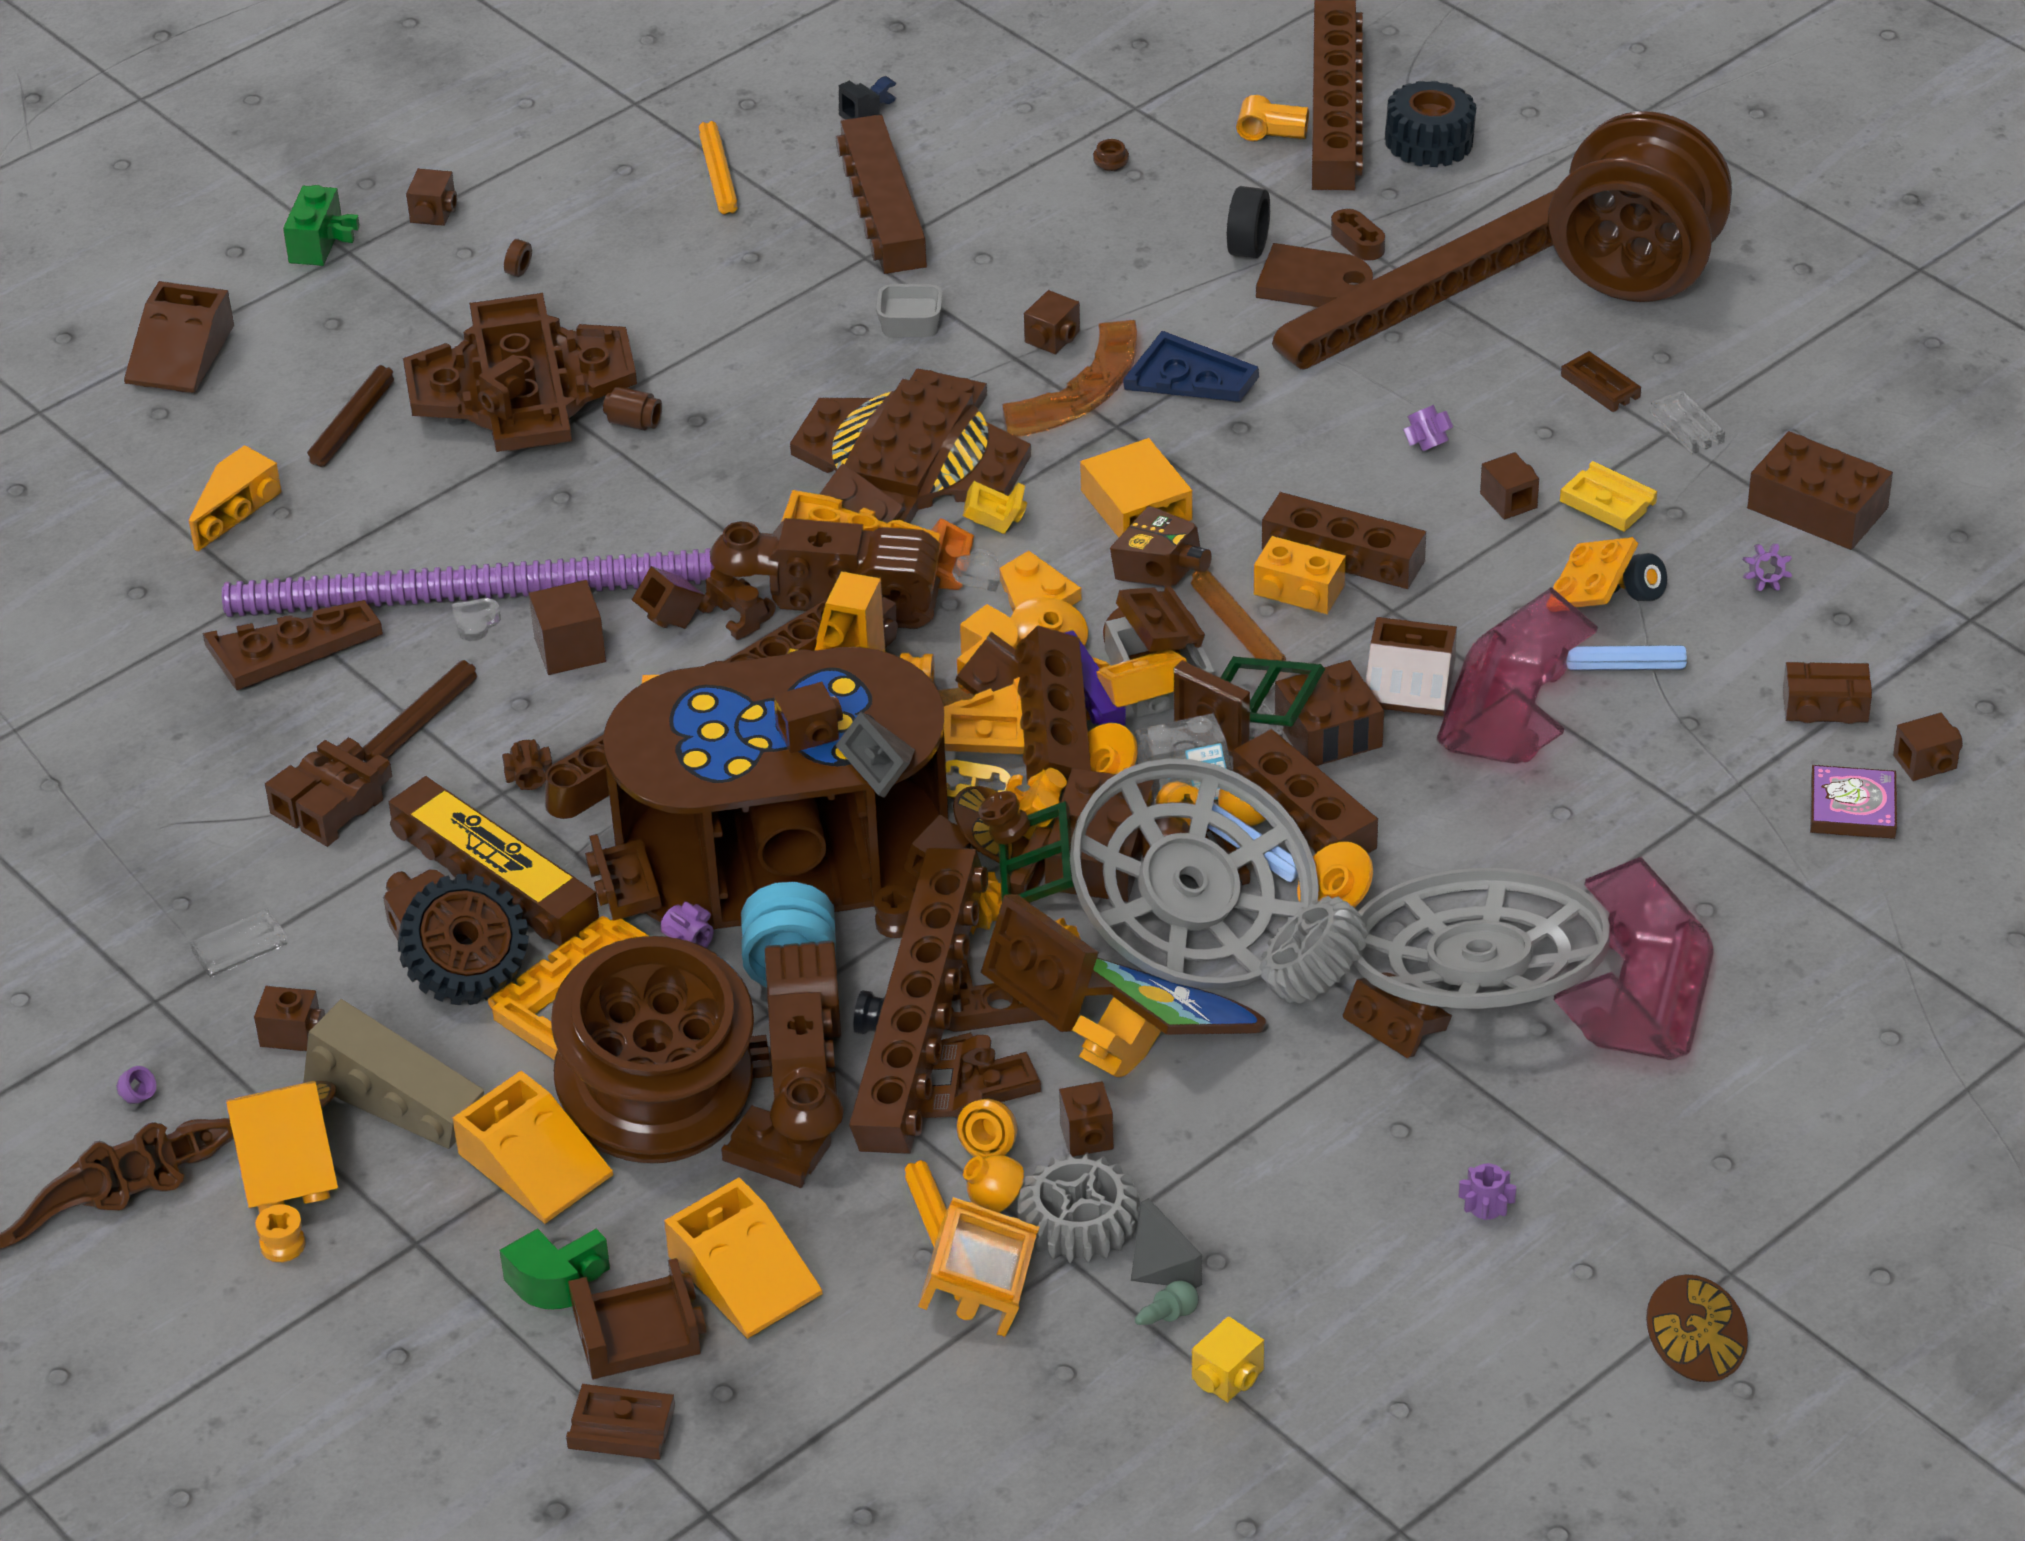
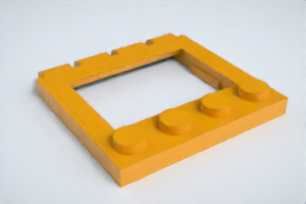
M605 916L599 917L579 932L580 938L573 936L548 955L549 961L545 959L540 960L516 978L517 984L510 982L488 998V1004L492 1009L494 1021L555 1060L557 1047L553 1038L551 1021L544 1016H537L536 1013L554 1001L556 993L567 974L585 957L614 942L649 935L623 919L613 921Z

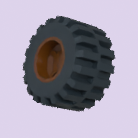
M1416 81L1414 84H1405L1402 88H1397L1393 91V95L1388 99L1385 145L1387 149H1391V153L1395 157H1401L1402 161L1407 163L1413 162L1417 166L1430 165V167H1438V164H1443L1444 166L1452 165V160L1459 162L1464 159V155H1469L1471 147H1473L1476 103L1473 102L1470 94H1465V90L1460 87H1453V84L1440 83L1438 81Z

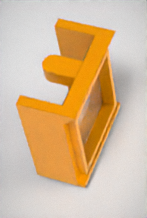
M953 1197L940 1225L918 1307L927 1310L936 1289L961 1297L956 1314L963 1320L973 1319L980 1304L1002 1311L997 1335L1005 1337L1019 1310V1301L1039 1227L1018 1218L1009 1217L975 1203Z

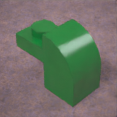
M538 1228L499 1250L505 1282L526 1303L542 1309L555 1310L572 1307L568 1281L587 1277V1281L590 1282L610 1270L607 1240L597 1228L559 1250Z

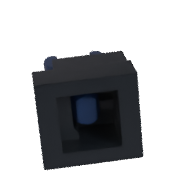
M883 76L870 89L862 83L856 85L850 80L840 84L839 115L845 120L880 115V103L891 104L896 100V97L887 91L889 88L894 87L896 82L887 76Z

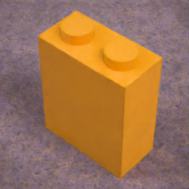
M1150 438L1080 461L1081 491L1118 538L1148 506L1187 521L1192 520V489Z
M315 1081L226 1100L248 1208L258 1206L260 1214L270 1206L285 1205L284 1200L302 1196L304 1204L330 1198L329 1190L337 1189L338 1185Z

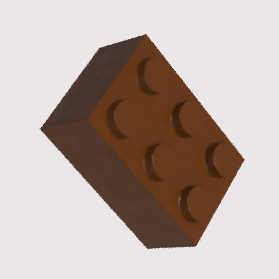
M1788 431L1751 472L1747 508L1852 550L1888 509L1893 472Z
M1072 768L1061 801H1066L1069 806L1071 839L1077 820L1093 793L1116 774ZM1154 780L1137 784L1147 807L1154 805ZM1122 792L1111 797L1097 811L1086 832V836L1106 847L1116 829L1132 815ZM1059 816L1055 819L1047 845L1061 840ZM1140 828L1135 829L1125 839L1119 850V853L1141 861L1142 857L1140 846L1142 831ZM1082 852V875L1089 896L1109 899L1103 876L1104 863ZM1062 853L1044 859L1045 884L1063 878ZM1116 869L1117 886L1124 902H1128L1135 877ZM1075 887L1060 891L1077 895Z

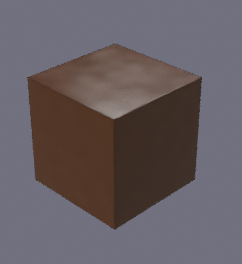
M587 580L528 593L534 639L548 675L606 662L601 616Z

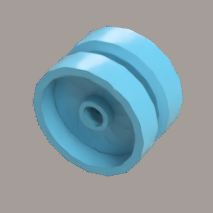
M781 882L760 888L746 900L741 911L743 968L752 980L767 987L765 947L767 945L783 946L784 944L793 943L800 945L806 942L833 941L836 957L834 905L825 893L811 885L798 882Z

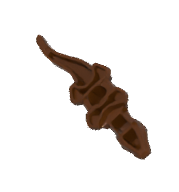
M230 1118L189 1120L182 1123L173 1133L168 1135L165 1133L167 1130L166 1126L162 1123L152 1122L143 1126L134 1135L132 1140L113 1147L106 1142L95 1141L67 1171L52 1180L40 1191L18 1220L0 1233V1249L26 1238L50 1217L70 1207L84 1205L100 1210L120 1211L125 1208L130 1195L148 1188L161 1191L178 1188L184 1178V1174L178 1169L179 1165L203 1161L234 1139Z

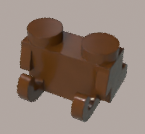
M714 568L710 572V577L706 579V593L697 608L702 613H711L716 606L723 611L733 607L740 613L741 618L737 624L730 620L726 624V628L731 631V636L739 640L760 629V624L773 616L776 605L768 597L764 599L759 597L758 589L751 586L744 578L738 580L734 576L725 575Z

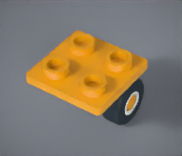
M1633 537L1579 543L1571 551L1569 560L1560 578L1555 582L1553 591L1546 604L1552 610L1605 605L1610 601L1613 593H1616L1621 588L1626 589L1628 594L1637 601H1653L1660 598L1666 589V567L1663 561L1655 554L1644 553L1633 556L1638 546V542Z

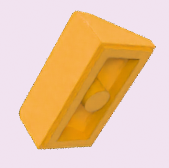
M1165 650L1101 668L1096 672L1112 703L1116 707H1123L1174 692V667L1182 660L1187 661L1186 658L1173 650Z

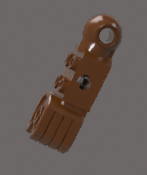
M784 518L773 534L760 533L758 528L752 523L739 521L729 524L724 529L723 534L716 539L710 550L711 564L716 570L725 575L734 577L770 576L772 600L780 609L807 611L829 598L841 571L881 578L882 597L896 603V622L898 623V628L918 629L933 619L940 585V578L936 576L940 543L924 530L881 527L874 531H866L863 528V524Z
M819 941L818 943L806 942L800 945L798 943L784 944L783 946L767 945L765 947L774 1089V1101L771 1106L770 1119L773 1127L781 1135L793 1140L810 1141L823 1138L835 1131L842 1122L844 1113L841 1100L837 1095L835 1071L829 1072L826 1069L835 1068L833 1039L841 1037L835 944L833 941Z

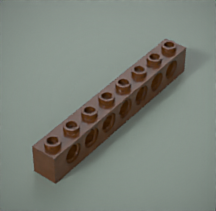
M1314 0L1312 190H1355V176H1362L1363 12H1356V0Z
M927 848L849 1123L860 1152L910 1154L915 1136H920L923 1126L921 1108L923 1101L929 1100L932 1094L931 1073L933 1066L938 1065L941 1061L944 1029H949L952 1013L950 1005L953 994L957 995L960 990V968L962 961L967 960L969 957V935L972 926H976L979 920L978 902L981 892H986L988 887V871L986 867H982L976 849Z

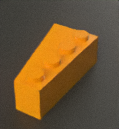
M841 571L825 604L816 639L815 651L838 647H862L885 652L881 578Z

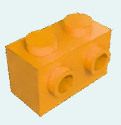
M1271 536L1254 564V595L1328 614L1345 586L1346 556Z

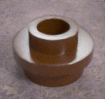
M1106 139L1099 142L1097 149L1093 153L1094 163L1107 171L1118 170L1126 165L1129 160V153L1124 143L1117 139Z

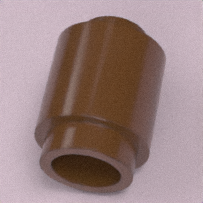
M617 386L612 393H607L604 399L603 412L607 415L609 423L645 431L647 428L655 429L659 424L662 414V401L654 398L652 393Z

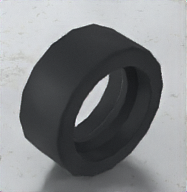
M1239 186L1235 189L1229 207L1226 232L1227 248L1231 255L1258 258L1262 255L1270 222V196L1266 189Z

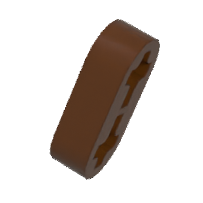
M1340 209L1333 213L1331 216V235L1349 252L1362 260H1376L1384 255L1385 233L1372 221L1354 209Z

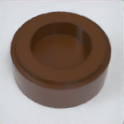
M520 239L512 241L504 259L505 273L520 277L526 272L532 257V246L529 242Z

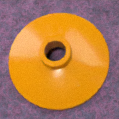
M1050 597L1030 599L1019 605L1011 615V619L1018 629V643L1039 625L1063 633L1073 630L1084 647L1086 646L1088 639L1087 623L1082 614L1065 601Z
M1106 723L1088 731L1091 771L1118 774L1124 769L1135 765L1138 753L1137 741L1128 728L1118 723Z
M1333 843L1324 847L1313 856L1319 884L1318 901L1327 896L1331 898L1339 896L1343 901L1348 902L1355 908L1370 888L1373 878L1372 860L1369 854L1355 843ZM1298 881L1297 894L1300 902L1301 891Z

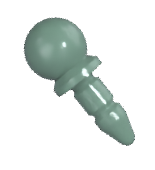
M1178 1280L1171 1282L1164 1290L1156 1293L1153 1303L1140 1310L1135 1317V1323L1137 1325H1151L1161 1319L1171 1322L1180 1316L1191 1314L1198 1305L1199 1297L1197 1290L1187 1281Z

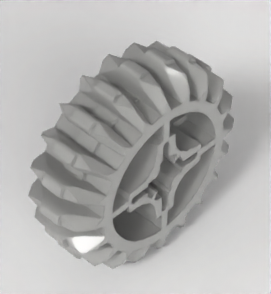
M1327 896L1320 901H1312L1307 908L1301 907L1294 917H1288V922L1283 927L1277 928L1278 933L1268 941L1269 948L1261 956L1263 960L1259 969L1262 971L1261 977L1266 981V985L1288 1003L1296 1002L1301 1004L1307 999L1310 1001L1316 999L1321 992L1327 993L1330 986L1335 982L1340 983V978L1345 973L1351 971L1350 966L1353 962L1360 959L1359 952L1367 944L1365 939L1369 931L1366 929V922L1361 918L1362 915L1339 896L1334 898Z
M1088 1152L1082 1159H1074L1068 1153L1064 1161H1059L1051 1156L1048 1167L1036 1165L1033 1175L1025 1177L1023 1188L1020 1189V1194L1018 1195V1219L1039 1227L1034 1243L1037 1252L1048 1249L1052 1260L1061 1254L1066 1255L1069 1263L1075 1257H1084L1089 1264L1092 1255L1098 1254L1107 1259L1110 1248L1121 1251L1124 1240L1132 1239L1135 1226H1137L1139 1221V1193H1137V1188L1134 1187L1131 1175L1123 1174L1120 1164L1109 1166L1105 1156L1097 1161L1091 1160Z

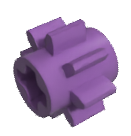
M1432 405L1407 416L1411 426L1404 428L1403 431L1410 446L1419 443L1423 452L1449 440L1445 431L1453 428L1447 411L1437 413L1435 406Z
M1773 543L1770 546L1769 552H1765L1760 544L1754 545L1757 554L1753 558L1743 557L1742 559L1745 563L1749 564L1750 570L1743 575V578H1755L1758 580L1755 585L1758 591L1764 589L1766 582L1770 583L1774 590H1780L1778 580L1782 577H1792L1790 572L1785 571V563L1789 562L1792 557H1780L1777 554L1779 550L1778 544ZM1771 557L1770 564L1776 567L1773 574L1767 573L1763 577L1764 570L1759 568V563L1761 561H1768Z
M686 901L683 906H673L666 912L661 921V932L668 937L683 939L707 948L714 933L713 927L706 923L711 913L698 904L693 906Z
M1491 1163L1468 1168V1180L1464 1179L1459 1182V1198L1465 1199L1464 1211L1466 1213L1472 1212L1473 1215L1483 1220L1494 1219L1499 1215L1506 1216L1507 1203H1515L1516 1186L1510 1184L1511 1172L1503 1171L1500 1167Z

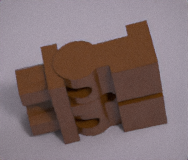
M349 737L337 746L324 740L317 746V751L307 754L302 759L299 766L295 768L289 765L265 783L270 814L296 829L300 827L301 832L328 847L339 838L338 829L355 815H363L372 806L375 807L383 801L381 786L392 778L391 764L388 759L379 754L368 762H363L365 760L363 748L358 742Z

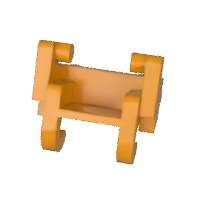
M1048 768L1047 770L1043 769L1028 780L1027 785L1030 788L1025 792L1016 787L1022 784L1023 776L1020 774L1013 775L1007 783L1006 791H1011L1016 795L1020 803L1019 809L1029 815L1061 803L1059 797L1067 781L1060 771ZM1053 818L1030 826L1023 836L1030 840L1037 826L1051 829L1047 826Z

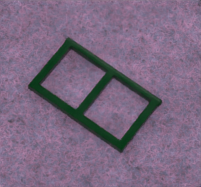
M1233 656L1220 678L1231 683L1239 668L1267 671L1250 700V723L1292 727L1324 673L1325 668L1322 664ZM1280 672L1308 674L1306 681L1285 716L1257 713Z
M1066 801L1027 815L1031 822L1030 826L1059 816L1060 841L1009 859L1008 844H998L1002 901L1004 895L1011 894V871L1062 853L1063 878L1018 895L1030 903L1074 887L1070 865L1072 840L1070 813Z

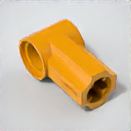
M1251 95L1246 97L1242 103L1236 129L1242 138L1249 141H1258L1263 139L1265 135L1306 139L1309 110L1308 107L1271 104L1264 96Z

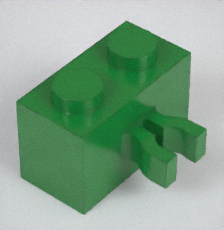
M320 185L302 186L283 227L289 263L324 266L335 239L341 242L353 243L355 239L353 230L358 231L360 227L359 217L354 214H341L337 188L322 187Z

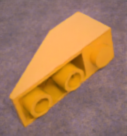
M244 445L216 465L189 518L194 550L199 552L282 493L276 462Z

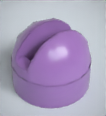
M134 1066L119 1077L116 1085L119 1096H122L129 1104L142 1103L154 1095L156 1080L147 1068ZM135 1078L139 1083L132 1089L130 1084Z

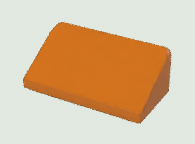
M940 518L931 529V531L941 534L936 574L940 578L939 589L960 590L963 585L974 535Z

